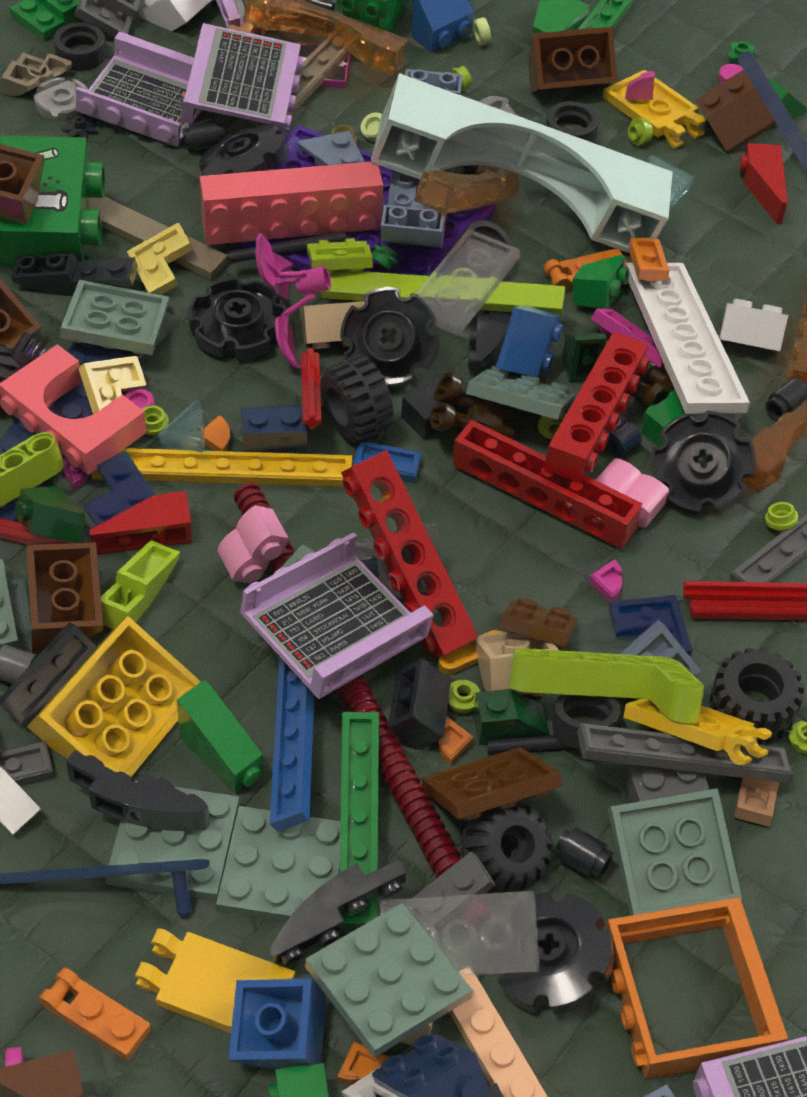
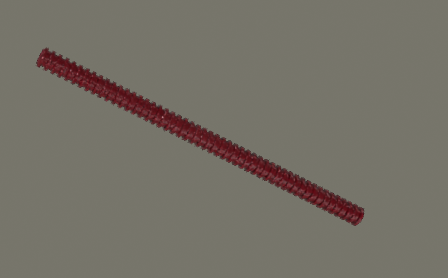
M248 482L239 486L233 494V500L241 511L242 516L255 505L272 509L260 486L255 482ZM289 539L282 553L277 558L269 561V567L273 574L295 553L293 546L289 543ZM362 674L339 687L336 691L339 698L343 701V706L347 709V712H379L378 770H380L381 777L385 779L386 786L390 788V794L395 797V803L397 806H400L399 810L404 815L405 822L414 834L416 842L420 843L419 848L424 853L425 859L430 862L429 867L435 872L434 876L437 879L462 859L461 853L458 849H455V842L450 839V833L445 830V824L440 820L439 813L435 811L434 804L430 802L429 795L425 793L424 786L420 784V778L415 775V769L410 766L411 762L406 757L403 748H401L400 742L396 739L395 733L388 729L387 718L382 713L381 707L377 704V700L368 687V683L363 679ZM484 897L477 899L456 916L461 920L460 925L464 930L480 928L492 917L493 912L490 907H486L487 901Z

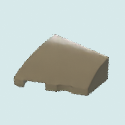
M23 52L17 62L12 60L1 77V94L8 96L22 95L47 80L70 70L72 61L50 53L43 60Z

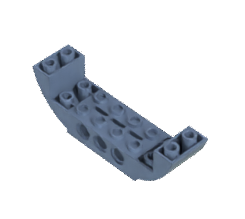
M406 69L405 76L461 95L463 78L461 74ZM453 167L435 174L427 182L395 170L392 171L388 203L384 205L381 222L382 242L442 248Z

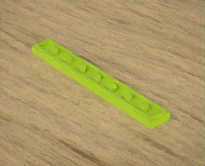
M334 270L329 273L332 288L331 290L320 292L321 298L365 301L363 295L369 291L383 287H397L401 290L402 298H408L411 293H415L429 306L513 312L514 307L528 305L562 316L565 298V286L364 271L353 272L349 270Z

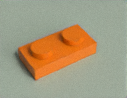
M630 238L628 249L638 280L647 282L667 281L669 268L660 240Z

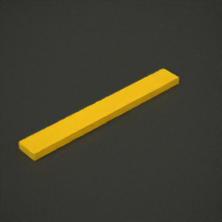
M125 448L91 474L92 479L229 484L255 482L261 485L343 487L342 480L344 478L341 472L352 467V455Z

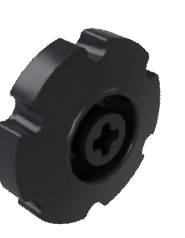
M258 125L250 129L247 127L225 136L218 141L217 145L209 148L201 157L199 168L203 176L267 171L279 166L285 160L289 152V146L281 129L277 126Z
M238 278L226 279L207 286L205 295H196L189 307V328L191 332H195V342L205 351L218 357L233 354L236 356V359H249L270 351V343L277 342L275 319L276 317H281V314L287 309L285 305H280V295L264 283L252 280L250 283H241Z
M383 287L367 292L363 295L365 304L360 308L352 305L342 322L340 339L350 344L349 350L343 353L345 360L357 355L366 356L380 371L388 388L402 387L417 381L416 370L421 367L429 370L435 362L440 348V335L431 332L432 325L437 323L433 310L415 293H411L408 298H402L401 290L397 287ZM387 331H390L391 333L397 332L394 335V338L396 339V342L394 344H391L390 342H386L384 344V342L387 340L385 336V333Z
M706 411L702 419H696L692 414H683L663 428L660 432V437L665 443L661 447H653L651 469L653 477L669 488L667 501L670 504L692 514H701L704 506H711L714 512L718 513L736 504L746 494L747 487L742 481L745 478L754 477L756 455L752 440L750 438L742 439L737 435L741 428L737 421L719 412ZM700 457H706L708 462L706 468H701L699 463Z
M550 892L540 893L514 905L509 910L512 920L508 924H498L496 926L489 949L490 964L496 974L502 973V976L498 978V983L503 993L514 1004L529 1012L536 1013L541 1006L549 1005L555 1015L576 1010L595 998L593 985L598 981H608L615 961L614 942L609 931H601L605 927V921L599 910L585 899L569 893L560 901L553 900Z

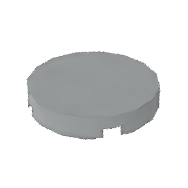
M62 77L47 80L39 85L36 89L37 93L34 94V103L38 113L45 118L55 121H67L68 117L75 118L84 114L76 111V88L87 89L86 85L79 80L72 79L73 82L66 81Z

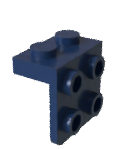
M437 1034L420 1037L415 1041L413 1047L400 1055L387 1058L383 1061L381 1067L372 1073L374 1082L398 1097L492 1096L476 1054Z

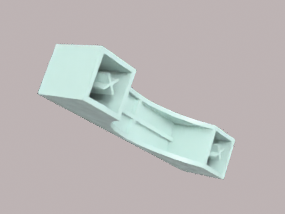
M399 73L381 116L371 158L372 163L426 182L443 170L464 165L493 166L516 172L540 183L559 196L580 218L591 240L619 248V250L630 253L628 249L630 238L656 239L669 217L672 171Z

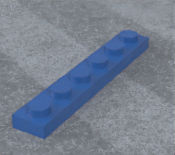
M280 656L270 825L277 832L309 821L314 694Z

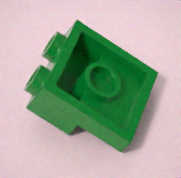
M22 0L9 8L10 16L43 41L53 37L62 26L83 21L74 16L79 0Z

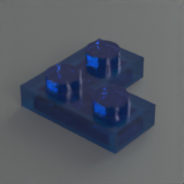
M126 450L97 465L98 472L109 487L110 492L85 504V512L96 527L155 495Z
M676 595L610 602L608 610L616 637L643 634L659 620L691 657L692 646Z

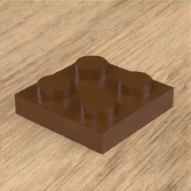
M519 598L518 601L512 600L503 612L499 628L566 647L575 631L578 618L571 616V612L566 609L552 607L551 610L538 607V603L534 600Z

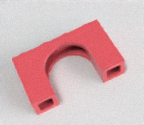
M57 344L0 383V405L7 414L14 415L22 421L28 431L37 434L43 432L53 434L61 454L65 456L70 465L75 468L79 467L89 475L146 434L145 412L124 395L119 396L97 413L85 418L68 419L51 412L49 408L58 398L81 383V375L78 369L80 367L79 360Z

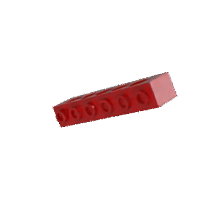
M613 331L548 446L544 465L545 470L580 483L586 471H593L599 455L597 451H604L609 438L608 431L614 432L619 421L620 414L618 412H625L630 399L629 393L634 394L640 381V376L638 375L644 376L650 362V358L646 357L648 343Z
M471 420L455 439L453 466L620 549H623L638 527L643 503L584 475L580 483L544 469L545 455L482 424Z
M385 450L341 472L344 478L342 480L343 487L348 496L354 498L359 509V520L366 529H369L374 539V550L377 556L385 561L390 572L388 574L389 581L393 588L400 592L405 602L404 607L412 613L425 605L432 613L434 610H437L441 614V625L437 626L432 619L428 636L420 640L424 651L430 654L432 658L444 656L478 638L388 451ZM372 486H375L380 490V502L376 501L372 497ZM387 517L395 521L397 526L395 533L387 528ZM403 548H406L411 553L412 560L410 564H407L402 558ZM419 579L423 580L427 586L425 596L417 589Z

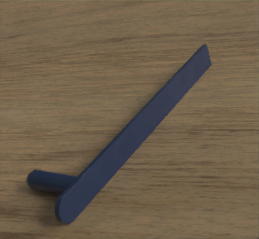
M748 51L741 53L738 57L739 64L748 75L782 134L807 172L806 140L752 53Z
M208 859L0 873V884L172 872L176 910L180 917H186L192 911L187 871L205 869L210 866V862Z

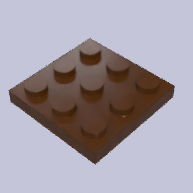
M522 747L421 778L425 793L457 819L461 820L479 818L482 816L483 811L493 808H511L517 804L518 800L527 797L542 798L550 795L552 789L563 786L559 771Z

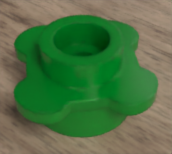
M731 42L729 45L731 51L728 53V57L733 64L741 66L738 62L739 55L745 51L753 54L756 48L754 45L746 42Z
M384 243L381 247L375 244L372 258L387 270H390L394 264L398 265L399 262L395 259L398 254Z

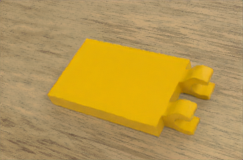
M642 70L619 81L603 91V99L631 119L644 118L648 120L652 125L653 135L659 137L664 134L672 148L676 149L684 145V141L679 138L680 135L686 133V129L682 126L683 124L693 138H698L705 134V131L699 126L706 123V119L698 114L699 108L656 77L654 78L653 100L625 99L628 84L640 77L642 73L647 72L646 70Z
M639 699L625 705L623 718L715 751L724 749L731 761L737 765H745L752 760L751 757L742 754L740 745L745 746L747 752L755 758L768 755L769 750L759 747L757 738L768 739L772 736V732L766 728H755L754 723L701 705L699 721L694 724H686L667 718L650 699Z
M159 928L151 941V944L154 945L152 953L174 960L168 974L162 973L158 968L146 962H141L135 974V978H138L137 987L158 994L156 997L157 1006L231 1033L236 980L295 979V971L190 932H187L184 940L181 941L172 933Z

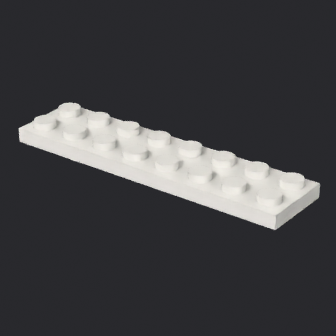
M626 263V267H629L628 282L685 414L700 415L706 411H715L723 414L747 413L750 402L684 264L667 263L669 268L667 281L647 282L638 280L633 263Z

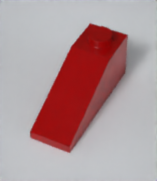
M748 143L745 155L741 154L739 159V172H743L744 184L775 223L782 224L788 202L781 145Z
M186 491L153 495L90 529L91 543L96 542L97 555L140 550L151 540L164 546L193 543Z

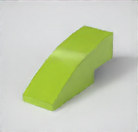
M151 540L118 570L116 583L101 596L103 625L114 629L127 616L136 623L168 579L180 558V552Z

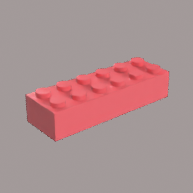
M372 162L200 176L202 223L206 245L256 241V235L260 233L269 240L324 235L341 231L347 233L381 229L383 182L379 166Z

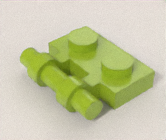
M354 238L345 239V242L329 243L328 240H319L318 243L307 244V255L309 256L312 269L325 265L328 272L331 273L334 270L340 269L358 272L364 270V268H372V254L367 241H355Z

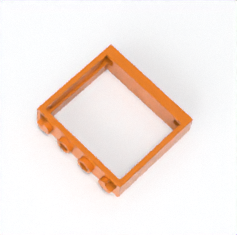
M740 897L608 919L605 931L611 933L615 947V961L610 975L611 985L615 994L620 993L623 1006L620 1008L621 1020L625 1030L630 1029L634 1041L631 1043L632 1058L636 1067L641 1066L645 1080L696 1071L703 1062L788 1040ZM722 927L758 1037L656 1055L623 944Z

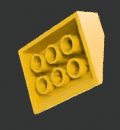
M127 616L110 632L92 655L27 727L42 741H46V744L51 749L67 759L75 750L85 756H95L105 767L115 772L122 771L132 777L178 721L177 699L201 683V681Z

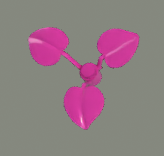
M260 233L256 235L255 254L258 271L263 281L268 286L275 287L276 293L280 295L282 301L288 300L289 284L291 283L296 284L299 294L305 293L306 297L284 311L281 317L279 316L275 319L276 338L279 348L287 361L298 370L301 367L296 359L293 331L288 321L289 316L307 302L315 300L316 293L331 290V278L325 265L309 270L291 271L293 263L273 253L268 240Z

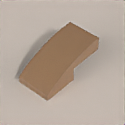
M742 778L734 818L770 827L780 782Z

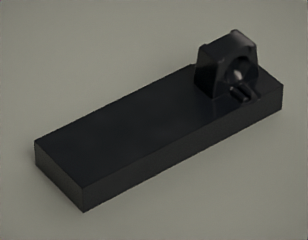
M69 622L0 697V706L20 725L26 727L97 649L96 645L75 624Z

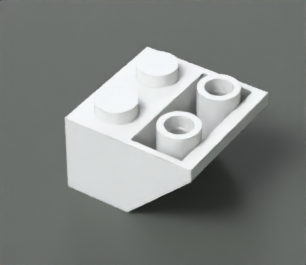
M145 0L143 4L146 7L138 15L144 20L173 31L188 22L211 0Z
M733 299V304H726L719 339L776 351L781 350L788 315L781 314L783 308L763 305L762 310L751 308V301Z

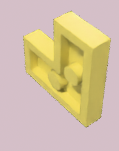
M178 222L128 250L127 253L129 257H135L138 264L137 272L148 293L162 295L179 285L168 264L194 249Z
M137 356L84 363L78 367L93 414L121 396L122 392L141 389L146 386Z

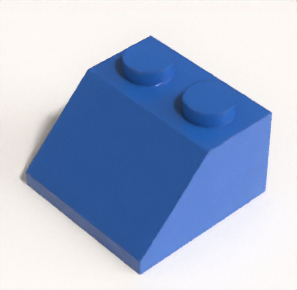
M413 0L411 37L429 52L434 53L471 34L474 11L469 0Z
M528 305L514 307L496 368L534 377L542 376L544 371L548 372L554 358V354L550 353L553 342L559 341L563 325L559 324L561 316Z
M312 978L236 980L228 1060L234 1063L271 1070L321 1063L326 994Z

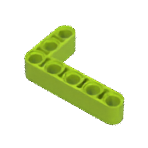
M47 432L38 433L0 455V507L19 497L20 489L34 488L63 469L65 462L53 434Z
M515 649L513 651L509 687L521 692L650 699L667 718L686 724H694L699 721L704 685L680 662L660 656Z

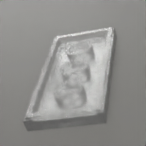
M467 229L416 293L433 310L437 318V323L433 325L459 336L518 261L520 249Z
M534 891L380 900L381 915L403 903L444 955L449 957L448 960L461 975L539 971Z

